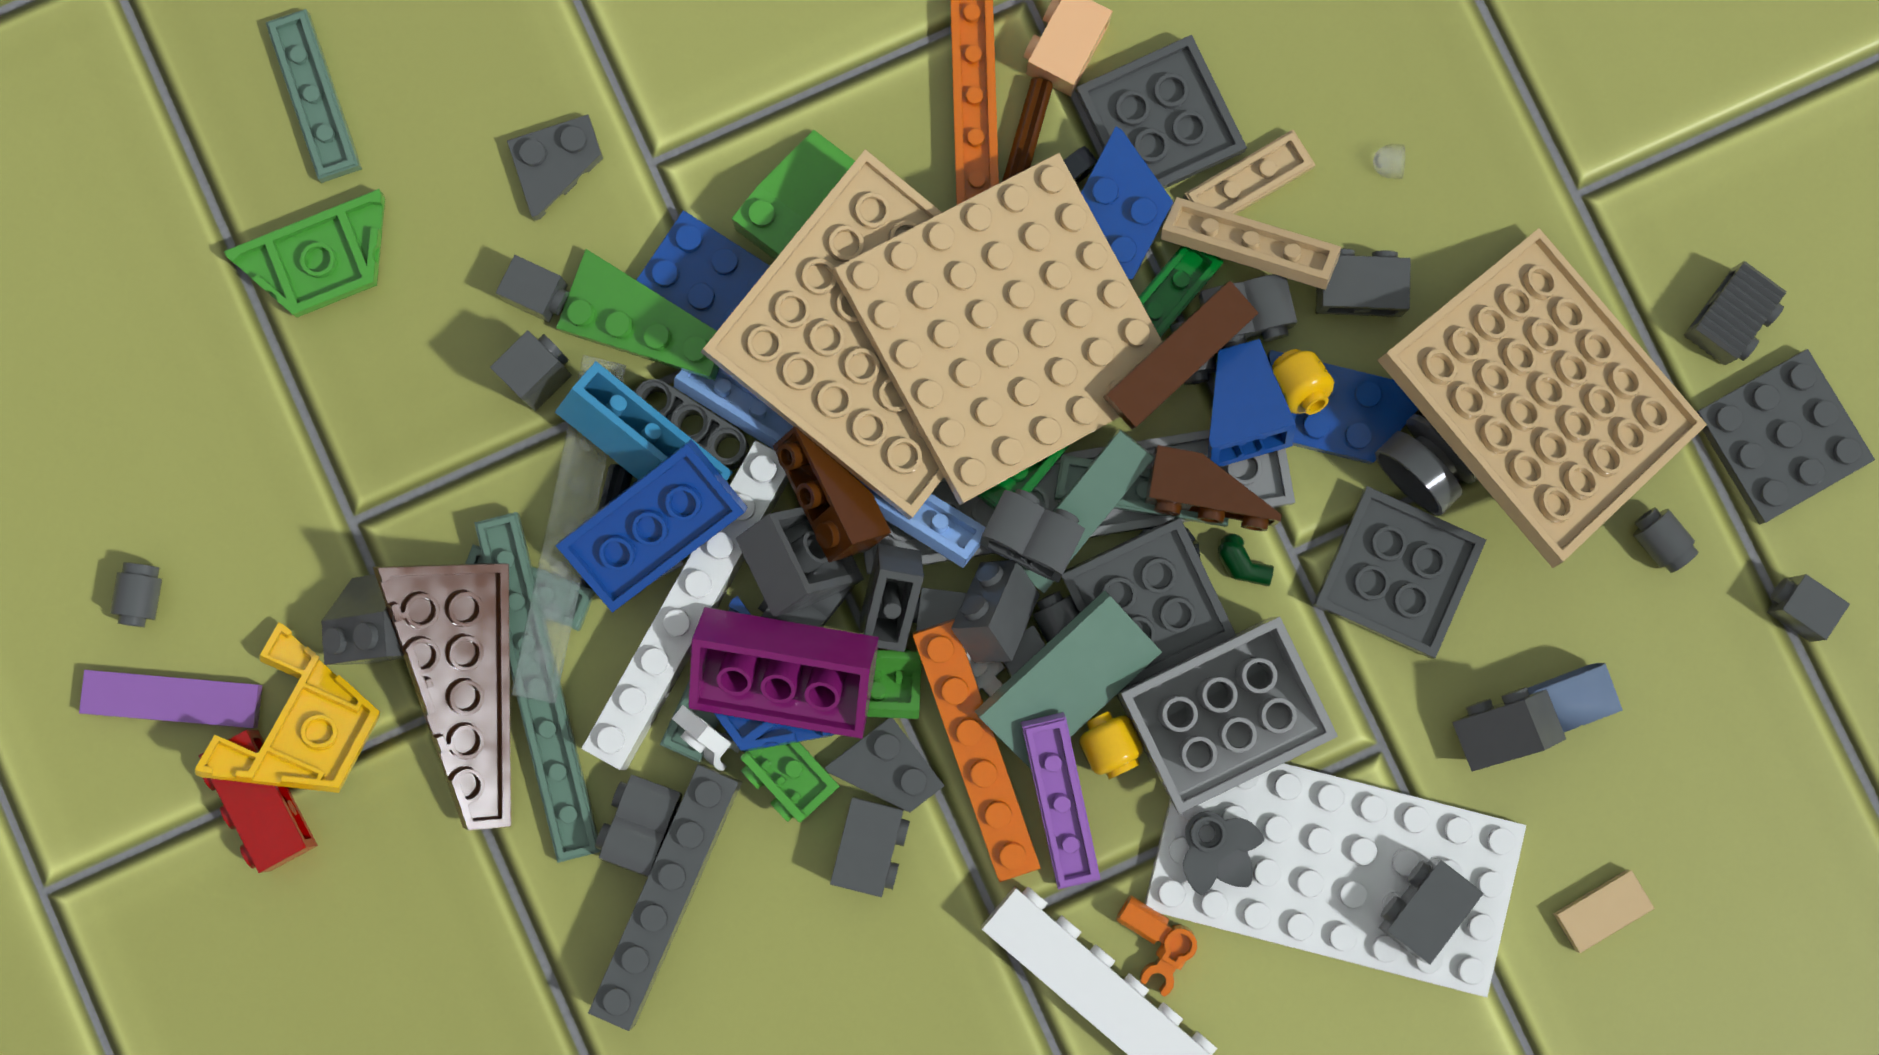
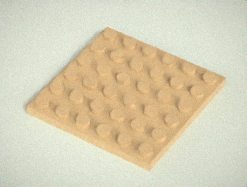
M865 149L709 340L701 353L789 424L799 429L835 461L906 518L911 519L944 476L832 274V270L942 212Z
M1060 153L832 270V274L959 505L1119 418L1120 416L1103 396L1162 342Z
M1540 228L1377 360L1552 568L1564 562L1707 425Z

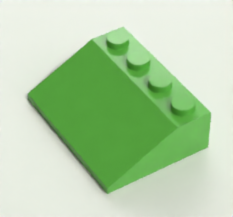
M813 130L755 188L735 213L732 221L736 231L775 260L849 170L855 160Z

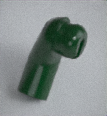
M1233 533L1225 535L1218 547V557L1228 575L1235 580L1269 587L1274 566L1251 561L1243 546V538Z

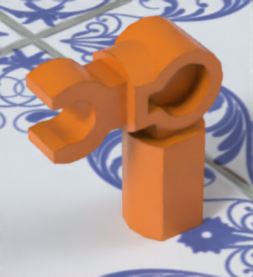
M1130 895L1117 914L1116 922L1152 944H1155L1157 941L1162 943L1155 953L1158 956L1156 962L1149 963L1142 969L1140 982L1146 984L1151 975L1155 973L1162 974L1165 977V981L1160 987L1159 992L1165 997L1174 987L1173 973L1175 970H1181L1185 962L1195 955L1197 940L1187 926L1181 924L1168 925L1169 918Z

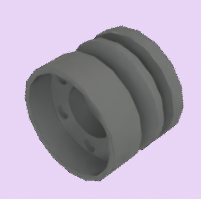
M1418 409L1419 415L1414 414L1406 421L1407 428L1412 436L1396 431L1375 452V457L1385 474L1407 497L1429 513L1440 516L1462 495V488L1457 479L1472 484L1477 478Z

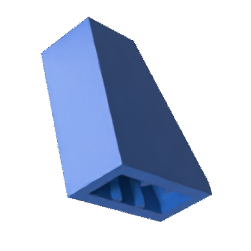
M1260 339L1219 350L1207 458L1221 467L1292 447L1296 423Z

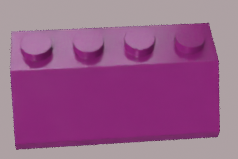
M704 607L692 637L688 709L862 739L874 681L879 637Z

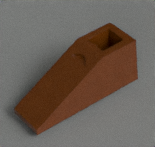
M795 426L773 445L778 461L784 469L797 496L798 503L803 508L815 533L817 542L822 547L829 563L866 552L891 533L873 494L847 469Z
M1160 445L1154 450V459L1151 462L1145 503L1155 505V512L1179 516L1181 510L1198 513V520L1218 524L1224 523V518L1242 521V528L1254 531H1267L1268 526L1274 527L1281 521L1282 514L1204 454Z

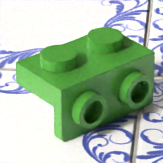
M906 648L905 652L877 650L876 669L867 717L919 719L922 662L919 652Z
M800 742L746 751L740 757L746 764L741 769V772L757 789L765 785L776 797L770 802L771 805L787 822L794 817L801 823L840 787Z

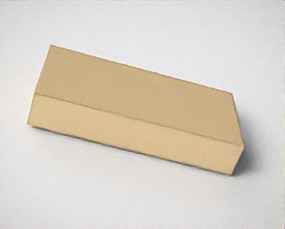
M1625 870L1553 913L1574 950L1582 953L1655 908L1633 871Z

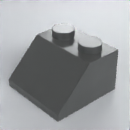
M802 507L770 513L736 537L744 559L749 565L773 617L802 610L864 580L853 556L828 562Z
M376 575L352 578L321 621L324 665L369 664L404 659Z

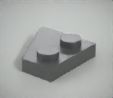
M588 114L507 140L529 211L534 221L541 219L546 214L545 210L562 194L566 195L577 184L582 174L590 172L603 159Z
M888 718L825 767L828 773L909 813L944 787V784L893 718Z

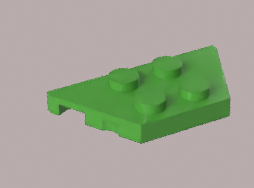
M380 189L228 249L224 251L225 255L285 309L298 318L377 286L385 207L384 194Z

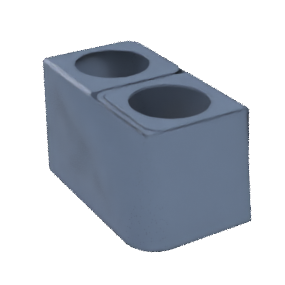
M1606 663L1590 664L1527 688L1529 694L1547 689L1563 732L1623 711Z

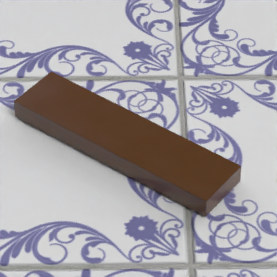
M1228 281L1109 390L1103 398L1131 429L1136 428L1259 312L1231 281Z

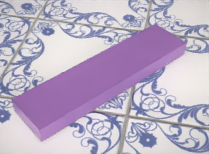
M84 670L79 713L258 728L263 685Z
M1064 712L1021 722L1057 888L1063 889L1101 880L1066 716Z

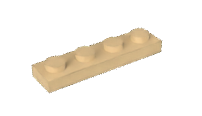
M1179 197L1175 199L1161 234V240L1324 290L1328 286L1341 251V246Z

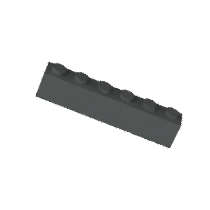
M697 765L588 1014L627 1031H630L636 1025L742 781L706 765Z

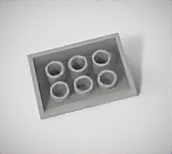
M1280 616L1263 620L1222 643L1122 689L1117 694L1127 717L1130 718L1143 744L1145 753L1178 814L1338 737Z

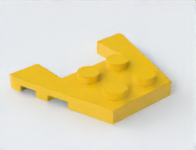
M278 622L260 654V662L298 678L297 685L258 753L214 734L195 768V775L202 778L339 793L375 727L380 711L340 675L337 676L319 660L320 657L308 646L305 647L292 635L290 629Z

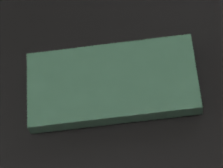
M1104 590L975 710V713L1031 769L1021 722L1064 712L1070 737L1073 736L1159 656L1162 651Z

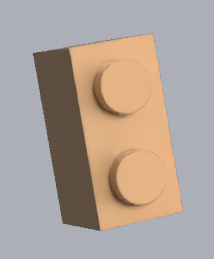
M1052 0L1043 17V21L1048 23L1041 37L1036 34L1033 35L1025 50L1023 57L1028 59L1026 74L1032 78L1038 77L1051 81L1054 89L1071 97L1110 24L1113 11L1092 0Z

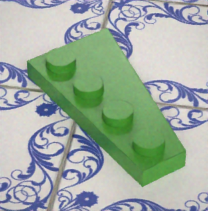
M585 249L556 328L562 333L715 381L720 367L703 355L701 351L717 331Z

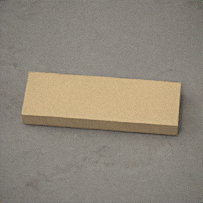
M1291 130L1184 194L1183 198L1236 215L1315 167V163L1295 131Z

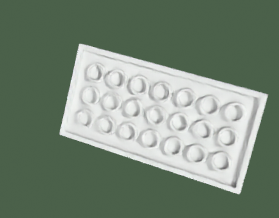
M1283 763L1181 814H1178L1171 799L1169 800L1145 904L1160 914L1488 997L1527 825ZM1209 811L1220 815L1224 820L1243 818L1252 822L1260 830L1265 839L1264 842L1255 849L1247 851L1253 868L1252 882L1249 887L1232 886L1216 878L1212 887L1204 895H1199L1192 889L1184 874L1183 860L1190 848L1185 839V828L1188 821L1195 814ZM1210 825L1201 827L1199 837L1203 842H1209L1214 838L1215 832ZM1431 858H1436L1444 861L1484 894L1431 965L1417 959L1378 927L1384 921L1380 915L1388 902L1396 895L1401 898L1411 885L1407 879L1412 870L1422 860L1428 862Z

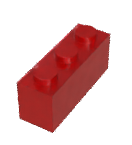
M245 730L228 739V741L255 753H258L264 744L259 730ZM203 778L206 785L212 791H217L223 803L220 807L221 815L232 830L236 828L243 842L240 846L241 854L249 867L252 869L256 867L258 873L272 871L318 846L288 787Z

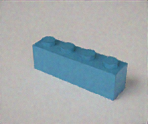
M597 361L572 387L555 411L557 415L638 480L691 439ZM693 440L727 481L733 472Z

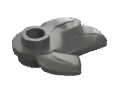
M1209 811L1195 814L1188 821L1185 828V839L1190 848L1183 860L1184 874L1192 889L1199 895H1204L1212 887L1216 878L1232 886L1249 887L1252 882L1253 868L1247 851L1255 849L1264 842L1265 839L1260 830L1252 822L1243 818L1224 820L1220 815ZM1205 825H1210L1215 832L1214 838L1209 842H1203L1199 837V830Z

